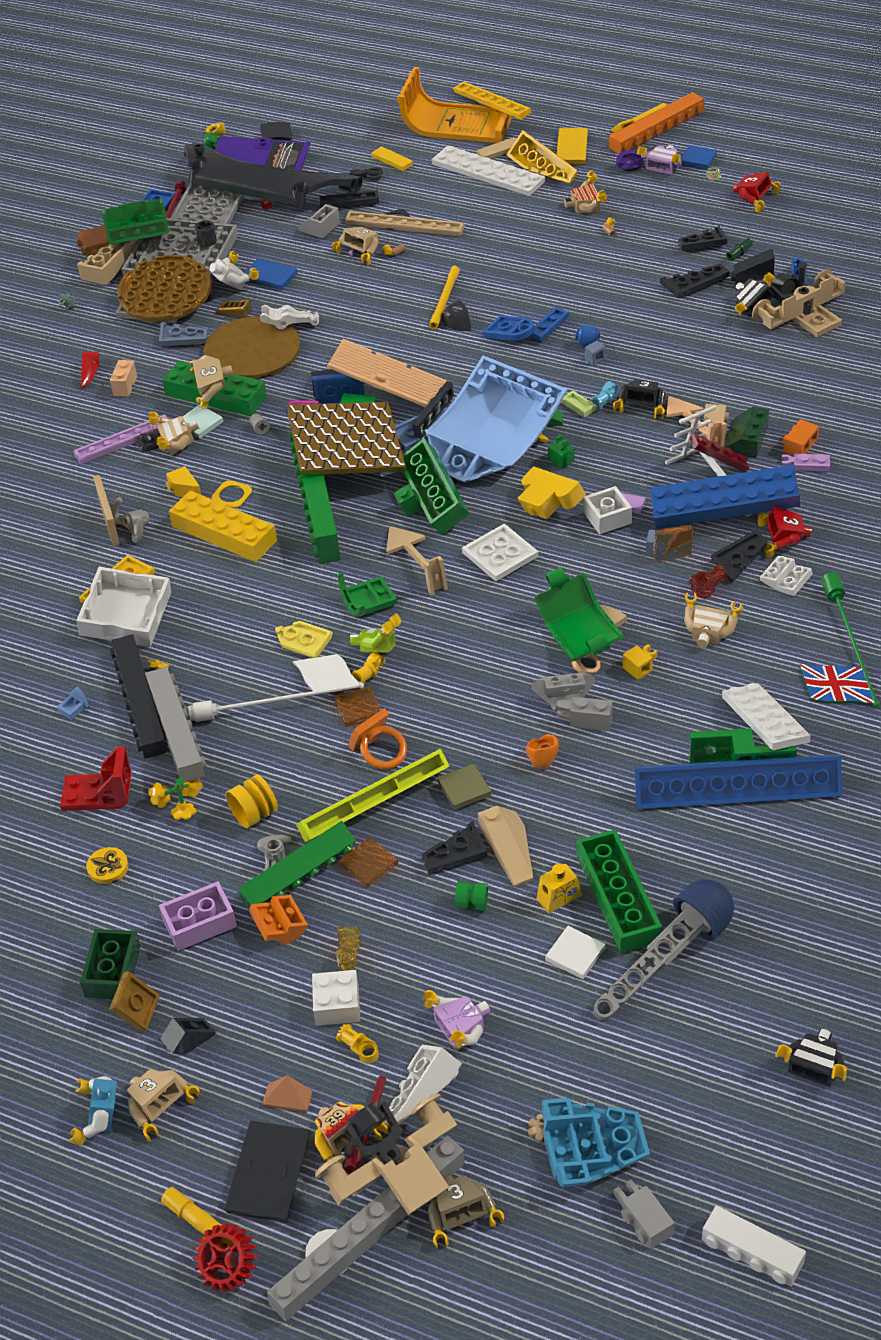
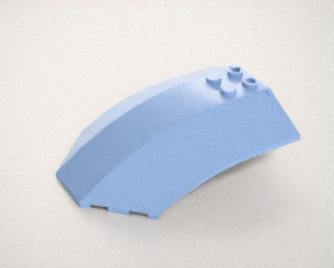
M483 355L451 405L432 426L425 429L429 444L435 448L449 476L463 483L505 469L519 460L537 440L568 390Z

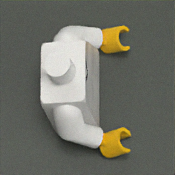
M235 251L230 252L229 258L217 259L215 263L210 265L209 269L215 277L239 290H242L245 282H248L249 279L256 280L259 277V271L256 268H251L250 274L247 275L232 264L238 262L239 254L235 255Z

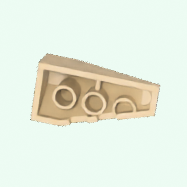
M499 806L479 812V829L513 886L517 887L532 881L533 873L525 825L517 812Z

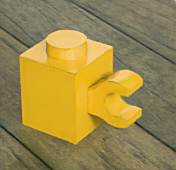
M637 645L627 650L623 654V669L637 680L641 679L652 671L653 660L657 658V650L650 652V645L644 646L643 650Z

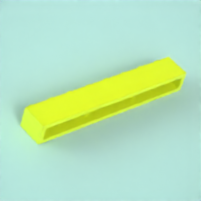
M441 749L300 821L296 826L304 842H307L338 822H345L450 766Z

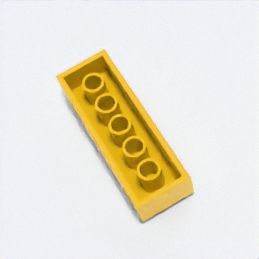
M189 491L169 510L172 527L254 562H257L277 542L275 525L193 491Z

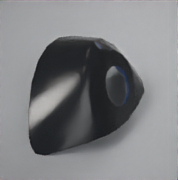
M456 300L446 307L442 318L445 326L458 331L471 330L468 309L463 302ZM461 306L462 310L453 311L452 307Z

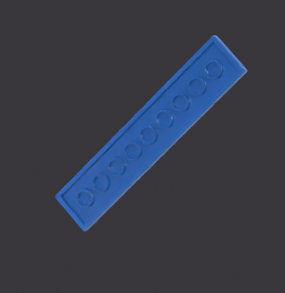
M840 754L634 767L637 809L843 796Z

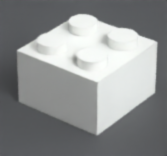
M616 486L584 497V514L599 534L632 524V507Z
M356 970L312 974L313 1012L316 1026L360 1022L359 985Z

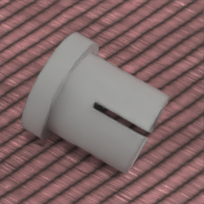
M253 414L250 417L249 422L257 434L262 435L269 430V421L260 414Z

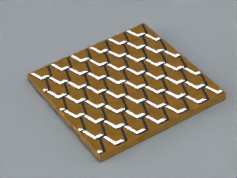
M388 402L287 405L301 475L405 471L406 466Z

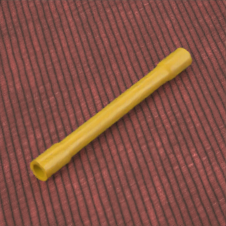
M452 266L447 282L429 323L431 329H437L442 313L460 272L457 266Z

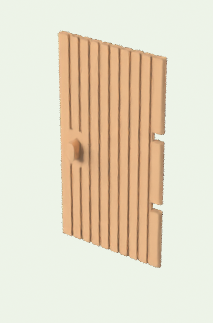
M346 339L341 341L327 365V368L424 407L430 403V400L434 398L447 381L413 366L409 369L407 364L378 352L372 354L371 349Z

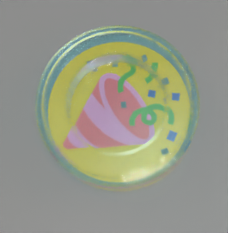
M711 167L707 169V179H720L721 170L719 168Z

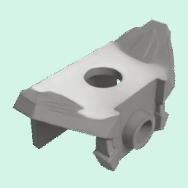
M588 673L544 677L532 683V690L546 702L550 703L551 708L555 711L557 710L556 703L558 700H573V697L584 698L595 683V677Z

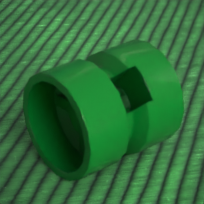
M458 881L455 892V908L469 909V907H472L473 910L486 911L488 884L475 883L472 886L470 882Z

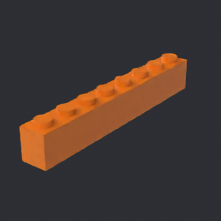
M692 92L609 135V149L618 154L631 150L704 111V98Z

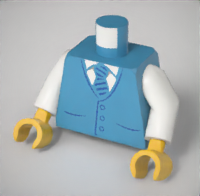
M102 1076L90 1081L84 1079L77 1080V1083L81 1084L76 1092L89 1095L92 1091L88 1126L83 1131L77 1128L71 1130L70 1134L73 1137L69 1141L82 1145L86 1137L91 1138L100 1132L110 1133L117 1081L112 1080L110 1077Z

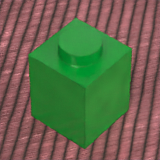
M409 484L394 492L399 505L407 516L422 509Z

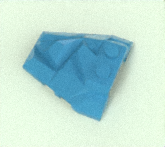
M568 1098L542 1101L543 1137L553 1178L558 1179V1183L562 1188L587 1185L649 1157L650 1152L638 1112L610 1106L608 1110L595 1108L594 1103L587 1102L585 1106L572 1103L573 1099Z

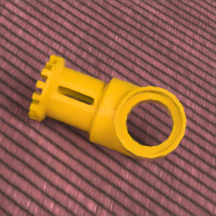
M379 652L371 653L364 666L358 671L354 670L352 676L358 682L365 684L366 680L377 676V670L381 668V665L383 666L382 663H385V658Z
M348 1023L340 1027L341 1030H338L340 1033H337L336 1036L338 1042H344L350 1046V1049L359 1055L360 1060L365 1064L374 1063L378 1059L379 1051L374 1041L366 1037L365 1034L353 1030L352 1026ZM371 1048L374 1050V1053L370 1056L362 1054L365 1049Z

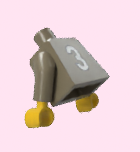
M449 1175L443 1177L449 1188L432 1199L428 1207L431 1228L435 1230L433 1242L437 1249V1240L440 1238L445 1239L447 1247L449 1244L447 1235L442 1232L443 1227L446 1231L488 1214L487 1210L490 1213L489 1225L491 1227H496L493 1217H498L502 1224L504 1221V1214L502 1211L495 1209L494 1206L496 1204L488 1188L477 1182H471L467 1176H460L455 1179Z

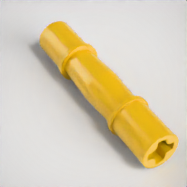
M170 1187L164 1192L161 1203L177 1214L180 1219L184 1218L202 1234L205 1235L204 1231L207 1229L212 1230L214 1225H222L207 1212L196 1206L192 1199L187 1198L174 1187ZM227 1237L221 1238V1241L226 1243L227 1246L235 1244Z

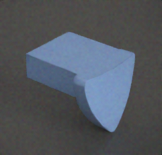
M76 687L70 692V696L57 706V710L72 720L81 711L86 709L89 704L81 689Z

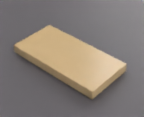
M96 475L93 476L99 503L112 544L117 546L120 543L114 518L101 477Z

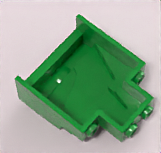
M163 198L118 205V207L103 209L102 215L109 245L169 234Z

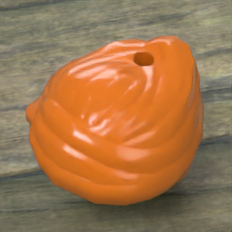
M547 734L540 739L529 741L526 746V753L535 768L545 770L553 763L559 750V740L556 736Z

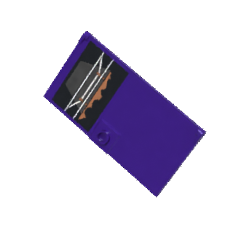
M220 136L215 151L245 162L301 171L311 144L310 142L273 140L271 138Z

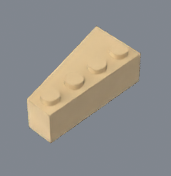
M132 240L110 244L108 247L100 248L98 250L99 253L94 256L90 255L87 257V261L84 263L81 261L77 264L80 278L107 285L121 271L137 241Z

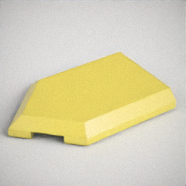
M302 621L294 622L291 626L275 628L282 648L312 658H317L333 635L332 631Z

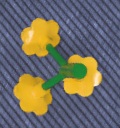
M178 778L175 787L168 789L165 785L162 786L160 783H155L153 788L149 789L148 794L153 805L163 808L170 801L169 794L172 792L178 793L179 802L176 808L171 810V814L176 820H187L196 814V808L191 803L186 804L183 796L196 797L203 785L199 781L200 778L184 782L182 778Z

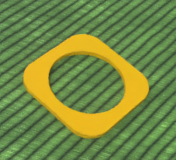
M225 481L211 498L229 507L238 508L250 496L252 488L238 482ZM228 487H239L244 491L243 497L235 502L223 501L219 495L222 490Z

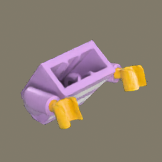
M672 145L667 147L657 146L647 152L645 147H638L637 154L646 160V170L672 175L675 166L680 167L682 165L681 155L677 154V149Z

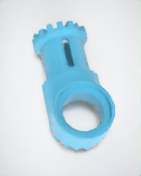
M608 381L603 386L600 394L591 397L590 400L596 405L597 410L603 408V405L613 401L619 386Z

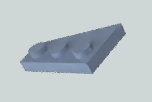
M161 322L159 346L205 344L208 339V330L206 328L192 326L182 328L179 324L168 326L165 322Z

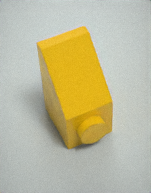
M185 466L166 474L168 480L166 481V486L169 491L172 490L175 496L184 497L189 491L201 495L199 484Z

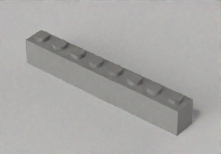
M167 667L145 673L179 777L184 782L204 777L203 768L207 767L204 756L200 757L202 755L200 745L195 744L198 743L196 734L191 732L193 727L186 708H183L184 702L182 696H180L178 685H175L174 674H170Z

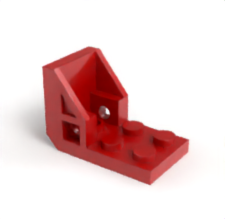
M125 746L116 747L102 762L101 774L65 775L60 803L62 811L121 809L128 803L132 771Z

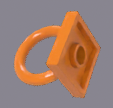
M385 708L353 730L348 744L352 751L360 747L361 754L368 764L384 770L397 767L403 762L407 754V744L402 734L392 727L385 726L389 716ZM382 733L391 735L399 745V753L396 758L387 762L375 759L368 750V744L377 740Z

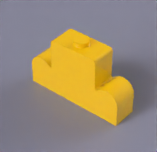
M532 467L521 480L525 491L518 497V500L525 512L547 519L560 505L564 509L575 507L586 496V493L578 481Z

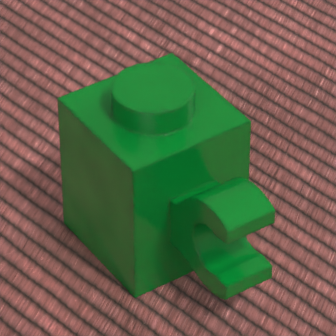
M559 435L555 438V442L548 446V460L563 469L575 461L574 447L569 445L568 439L563 440L562 435Z

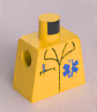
M555 864L551 871L540 877L537 900L548 914L582 896L578 878L567 864Z

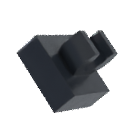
M151 430L145 436L140 433V437L137 439L143 453L159 448L155 435Z

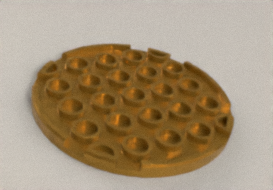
M181 255L157 256L156 259L145 260L137 264L136 268L124 275L118 287V297L122 308L132 317L148 322L172 321L194 312L206 301L211 291V279L205 266L200 262L193 261V258Z
M260 316L245 317L228 322L216 329L205 343L204 354L218 358L222 367L231 365L235 375L262 379L261 376L275 375L295 361L300 352V339L297 331L290 324L285 329H278L273 324L261 322Z

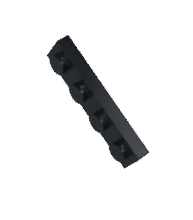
M378 190L319 196L320 208L325 204L344 208L347 206L379 203Z
M445 382L426 408L422 410L418 418L413 421L412 428L415 437L421 439L426 432L425 429L432 425L454 397L453 384L451 382Z

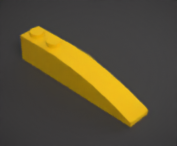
M523 130L506 154L526 170L569 184L579 172Z

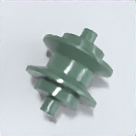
M69 293L59 295V305L62 306L64 304L66 310L76 306L74 304V296L70 298Z

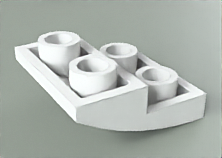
M777 556L760 576V580L780 592L795 596L812 576V568L795 565V560L792 558Z

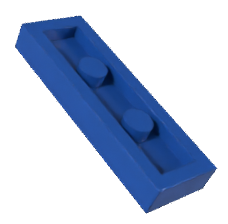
M555 307L535 325V331L529 337L542 342L569 318V312Z

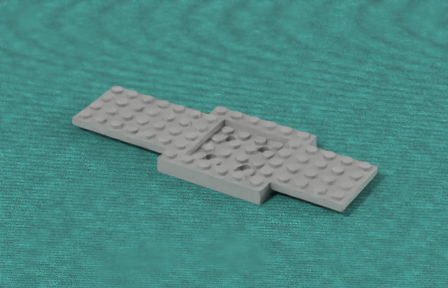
M189 184L171 218L167 219L169 234L139 239L121 269L123 277L128 271L136 268L137 264L145 260L150 261L156 259L157 256L181 255L193 258V261L203 264L213 284L216 277L211 273L210 265L215 263L217 259H225L237 239V225H232L230 222L245 195ZM203 220L212 221L215 225L217 242L209 247H202L197 243L195 225ZM121 304L116 311L117 318L140 320L129 315L122 308ZM178 319L166 321L165 323L176 324Z

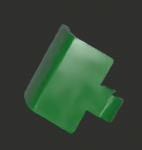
M559 567L545 574L550 589L535 595L534 599L546 627L571 661H576L589 654L595 656L610 649V644L624 638L623 633L596 600L591 585L584 573L569 579V576H566L562 567Z

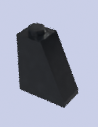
M773 249L734 264V269L731 271V281H734L735 287L738 283L744 284L748 279H763L767 273H771L774 276L775 256Z

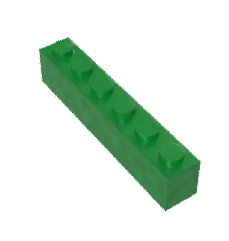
M340 821L239 887L237 894L248 910L251 904L268 903L271 901L272 896L285 895L284 891L290 887L295 889L303 883L302 879L305 877L312 878L320 872L319 868L323 865L328 867L337 860L335 857L340 854L345 856L354 849L352 846L356 840L343 821Z

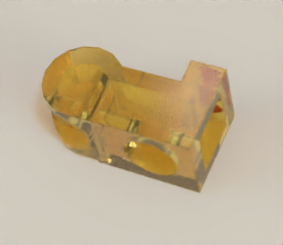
M338 926L337 936L341 946L336 951L337 962L340 969L348 971L357 964L361 944L360 928Z

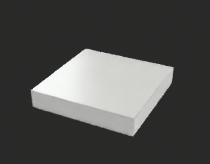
M567 926L545 956V960L584 979L605 950V944Z

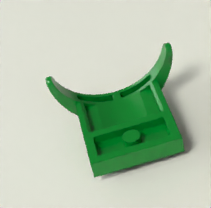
M338 573V584L343 602L354 617H360L397 604L396 596L382 576L347 588L344 575Z

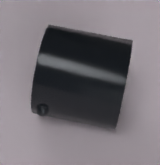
M209 220L196 223L195 232L198 245L202 247L214 245L217 242L214 223Z

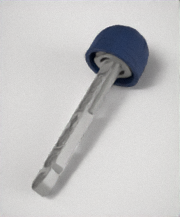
M709 879L694 881L683 889L673 899V906L678 916L646 947L648 950L610 987L608 994L605 992L596 1001L593 1009L596 1018L600 1020L611 1018L621 1005H624L663 965L667 966L697 935L709 941L715 940L726 929L733 917L734 901L728 889L721 883ZM677 929L682 930L685 937L678 940L673 936V931ZM666 944L669 946L670 952L668 954H661L658 951V946ZM645 960L647 962L652 960L654 962L653 968L649 966L643 973L642 969L645 966ZM630 974H637L640 977V982L632 984L629 982L628 976ZM618 988L622 989L625 992V997L617 999L613 996V991ZM600 1004H607L610 1007V1012L605 1015L601 1014L598 1011V1006Z

